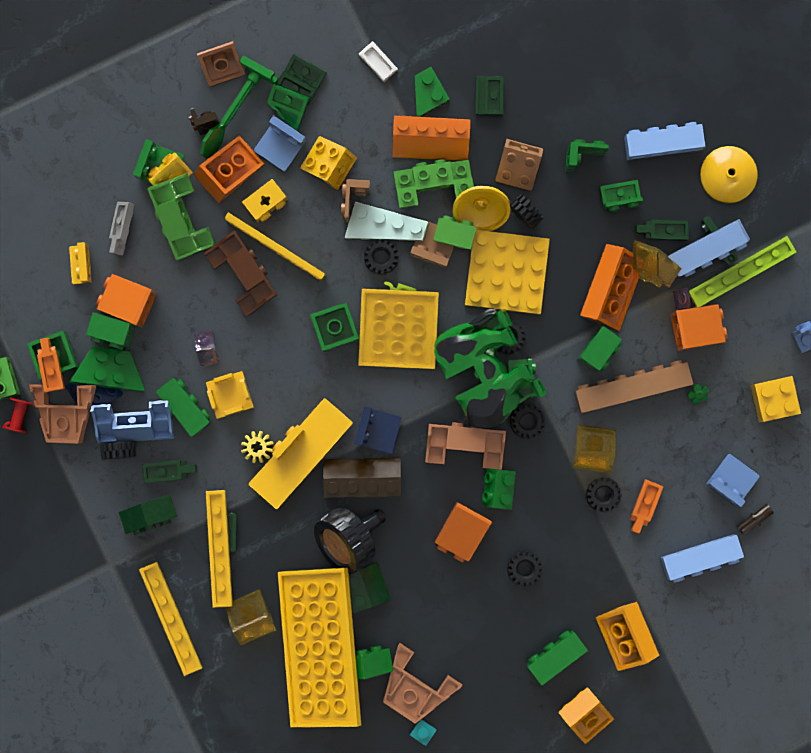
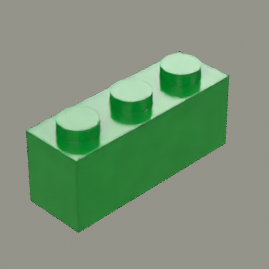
M172 378L158 389L156 393L162 401H169L174 416L189 435L195 437L211 424L209 420L211 416L205 409L201 410L197 405L199 403L198 399L193 394L189 395L185 390L187 386L181 379Z
M568 630L559 636L560 640L555 644L553 642L549 643L543 648V653L539 656L535 654L528 659L527 667L541 686L588 651L573 630L570 632Z

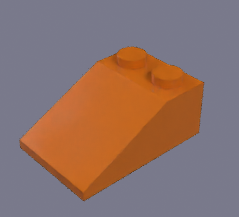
M239 135L199 165L194 176L212 197L220 203L265 163Z

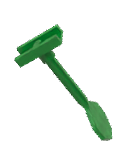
M244 55L239 62L245 70L251 73L242 90L224 115L220 125L218 124L211 128L202 140L200 154L205 159L213 156L223 143L225 128L230 124L254 85H257L260 79L272 85L276 84L279 80L274 76V72Z

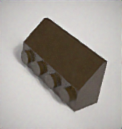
M400 458L324 459V498L401 496Z

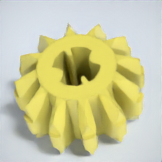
M252 431L251 435L253 438L251 439L246 435L245 439L249 442L241 443V445L247 446V449H243L241 452H249L245 457L246 460L253 456L252 463H256L257 457L259 462L263 463L262 456L264 455L267 459L270 458L266 452L274 451L268 448L269 445L274 443L273 441L266 442L270 437L269 435L262 439V431H259L258 437L255 431ZM260 442L262 450H258L256 453L255 449H253V444Z

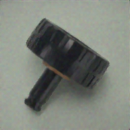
M336 508L316 522L314 536L326 560L334 568H348V574L351 575L364 568L374 559L375 545L370 532L379 527L381 523H384L386 517L381 510L376 509L374 513H370L360 520L353 512L345 508Z

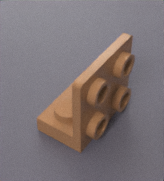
M506 139L495 179L496 182L531 191L541 161L543 148Z
M347 179L346 184H343L342 196L345 199V203L341 204L342 218H345L346 223L350 221L351 193H355V196L360 197L370 194V180Z
M428 222L424 241H415L410 256L446 269L454 246L433 242L437 225Z

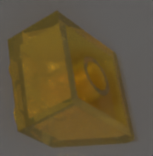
M636 240L633 242V269L639 273L638 277L645 282L650 280L658 287L663 285L670 288L681 268L660 249Z
M578 424L573 453V467L611 473L615 459L616 430Z
M260 589L234 600L232 607H225L232 632L240 645H244L276 630L271 613Z

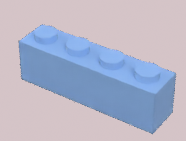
M696 122L686 123L683 127L669 125L666 126V129L659 130V127L648 128L646 132L631 130L624 137L627 160L699 151L705 148L702 124L697 125Z
M740 219L672 253L668 257L678 276L684 275L688 277L695 273L694 269L701 266L703 269L713 264L711 260L717 257L721 260L729 256V251L735 248L737 251L747 246L746 242L750 238Z
M732 534L660 558L667 579L673 580L675 583L684 580L686 575L691 574L692 577L703 574L702 570L710 568V571L722 568L721 564L727 562L729 565L740 562L739 559L743 558L744 555L737 535Z

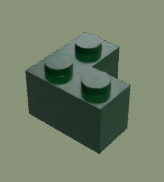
M170 495L118 512L125 534L133 532L134 535L156 528L155 524L157 523L160 526L171 523L170 519L177 517Z

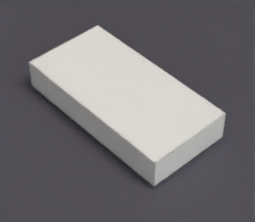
M373 41L359 53L362 60L383 83L398 71V68Z

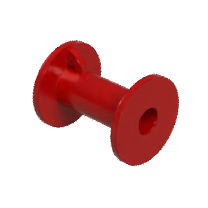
M10 398V400L16 401L11 422H6L2 425V428L27 434V431L21 430L27 404L34 406V403Z

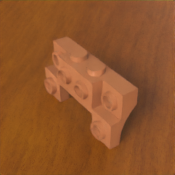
M452 422V426L429 424L426 463L444 464L446 449L482 452L484 453L482 468L502 470L506 431L489 430L473 426L468 428L463 427L464 423Z

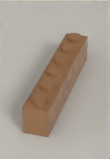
M682 360L671 362V366L666 368L663 365L652 367L651 372L645 373V370L633 372L634 376L626 377V374L616 376V381L608 382L605 379L597 381V385L589 387V384L578 386V390L574 391L579 413L693 385L688 362L682 363Z

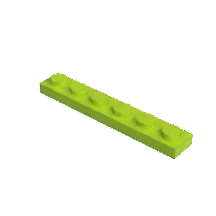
M788 236L687 293L695 307H701L795 254L796 250Z

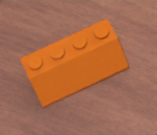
M394 116L392 158L445 159L447 161L468 160L471 120Z
M606 244L580 316L597 324L620 331L645 260L624 247Z

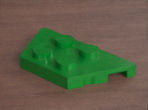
M92 346L70 379V383L96 385L97 387L144 392L143 383L129 351Z

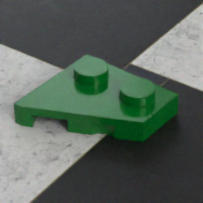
M273 84L267 103L272 109L277 111L283 121L285 120L291 128L298 132L310 98Z

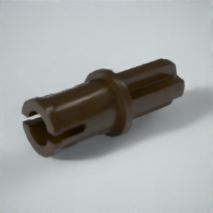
M765 504L754 514L751 513L750 517L739 524L737 528L741 534L745 535L757 525L761 526V522L773 515L774 512L768 504Z

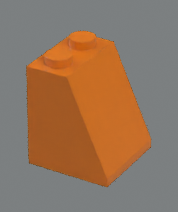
M112 274L105 281L104 288L106 289L103 295L98 297L97 309L143 328L157 293L152 289Z
M718 304L677 310L670 314L677 351L726 342L727 330L722 326V320L724 319L722 308L719 309Z
M456 502L435 540V543L438 544L436 548L444 553H447V551L454 553L453 557L462 563L464 560L469 562L492 521Z

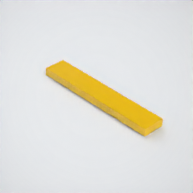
M229 212L225 216V220L229 224L319 281H323L326 277L325 273Z
M226 490L206 491L213 608L232 607Z
M158 561L139 569L184 676L202 669L201 662Z

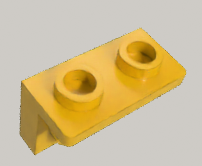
M176 153L168 154L162 160L163 163L159 167L152 168L148 172L149 176H147V179L152 185H156L186 173L190 176L193 172Z
M81 242L77 243V246H70L72 284L92 283L89 245Z

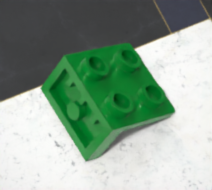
M146 139L133 175L136 179L150 183L147 179V176H149L148 172L156 166L159 167L163 163L162 160L168 154L176 153L182 161L184 160V155L158 146L153 141Z
M574 140L567 148L565 171L573 172L581 162V154L605 155L609 150V145H606L603 141L585 143V140Z

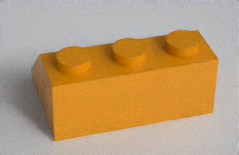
M637 602L623 605L595 617L618 671L647 664L660 656Z

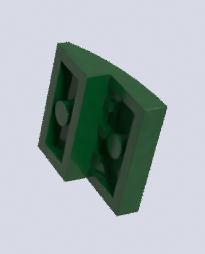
M293 54L276 85L309 97V105L327 72Z

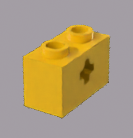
M271 179L242 201V203L258 223L260 220L262 222L267 220L273 210H280L286 205L285 201L288 199L275 181ZM262 200H269L270 204L268 206L266 204L263 205Z

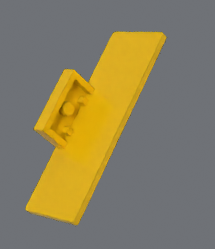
M324 398L300 426L297 424L296 427H290L285 434L287 437L282 442L279 440L272 448L274 450L272 453L273 457L250 481L249 486L275 509H278L351 427L353 422Z

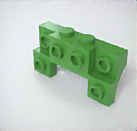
M445 159L434 161L435 164L427 165V162L417 163L416 167H412V169L394 171L399 209L418 206V192L454 186L457 198L463 191L474 187L469 160L450 163V161L446 162Z
M188 173L148 188L156 209L155 215L162 224L163 235L168 239L176 260L216 245L209 227L197 231L194 230L181 196L194 192Z

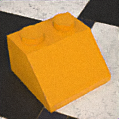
M588 687L558 712L585 744L614 720L612 715Z

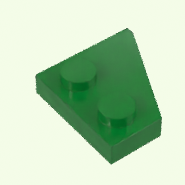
M432 67L415 75L417 117H421L450 101Z

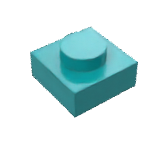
M421 719L411 731L410 736L426 746L437 729Z

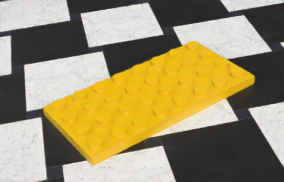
M348 568L278 572L290 727L361 726Z

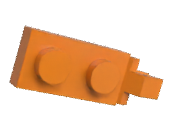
M50 338L40 339L42 349L38 350L37 358L44 392L63 390L65 386L58 351H56L55 346H51Z
M644 479L630 520L634 521L631 528L632 532L640 533L642 526H647L648 522L651 521L663 489L662 485Z

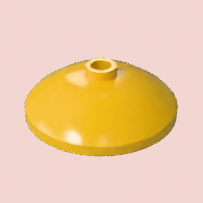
M732 146L720 147L712 151L703 161L700 170V180L704 190L711 198L722 203H735L745 199L755 188L758 177L757 167L752 157L744 150ZM728 170H733L734 175H729Z
M489 186L469 188L459 194L453 204V216L456 222L462 223V220L473 222L476 230L493 231L501 227L508 220L511 211L507 196L500 190Z

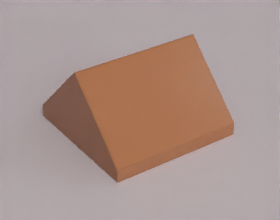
M233 41L197 53L209 87L245 75Z

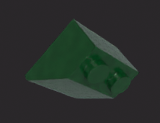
M378 563L364 567L354 574H349L353 613L390 600Z

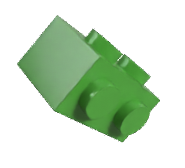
M443 216V219L439 218L433 242L471 251L476 231L473 222L462 220V223L454 221L455 218Z
M9 357L0 358V400L20 395Z

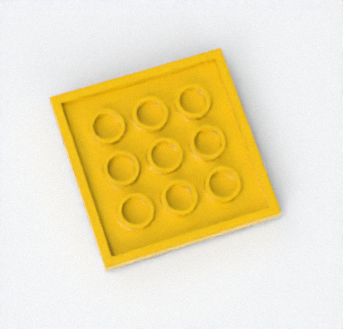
M476 230L471 248L465 306L496 310L505 309L506 311L540 315L550 239Z
M362 289L358 366L435 369L436 356L434 344L437 339L439 292Z

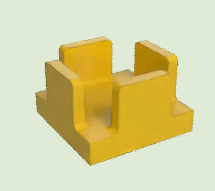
M243 371L223 375L206 382L207 394L217 419L254 408Z

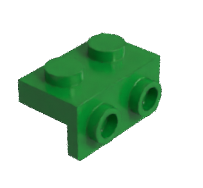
M638 180L599 187L603 209H609V212L618 211L623 206H628V209L639 207V203L643 201Z
M486 469L484 493L482 494L483 507L512 510L516 471Z

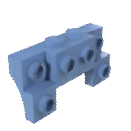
M169 401L149 402V411L113 413L111 404L91 405L95 437L98 444L174 439L175 428L171 419L172 411Z

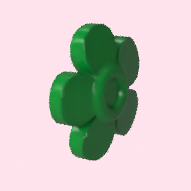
M699 384L693 386L694 391H689L687 394L693 404H698L700 400L706 401L708 399L707 393L709 389L707 386L701 387Z

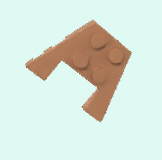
M43 384L29 385L30 391L34 393L36 399L34 401L35 407L40 412L41 418L39 420L46 442L83 443L96 385L77 386V405L49 404V395L44 392Z
M399 643L392 666L393 672L390 673L383 703L416 724L441 702L459 690L463 684L447 675L439 689L435 691L404 670L414 652Z

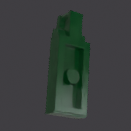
M710 216L701 220L703 223L701 228L707 235L719 230ZM733 250L729 251V256L722 259L728 266L738 260Z
M651 219L650 221H645V225H636L635 234H645V238L652 240L688 241L689 221Z
M181 460L142 464L144 483L181 480L187 478V473L197 472V464L186 465V461Z

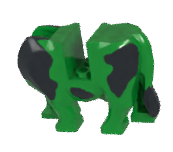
M495 309L485 310L471 322L445 331L436 339L434 344L437 362L443 370L446 379L455 377L474 367L475 377L478 381L481 380L482 382L455 397L463 409L467 422L473 427L492 428L505 422L518 405L530 396L541 398L547 395V391L540 378L534 380L535 377L527 362L508 373L505 364L497 357V349L502 345L511 347L518 344L510 329L513 324L505 309L498 312Z

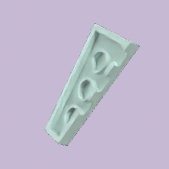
M355 202L344 238L424 241L429 223Z

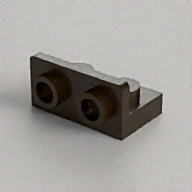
M190 108L191 115H188L194 131L198 130L200 135L207 134L211 128L218 124L220 125L215 112L207 111L202 113L201 117H198L194 108Z

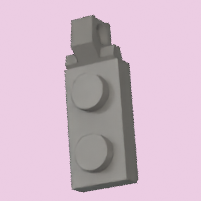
M117 202L109 236L111 239L109 253L123 256L135 204Z

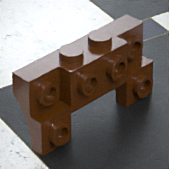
M235 230L204 252L214 269L228 261L247 290V293L235 300L246 317L277 296L265 277L268 274L263 265H257L255 262L257 256L252 249L247 250Z

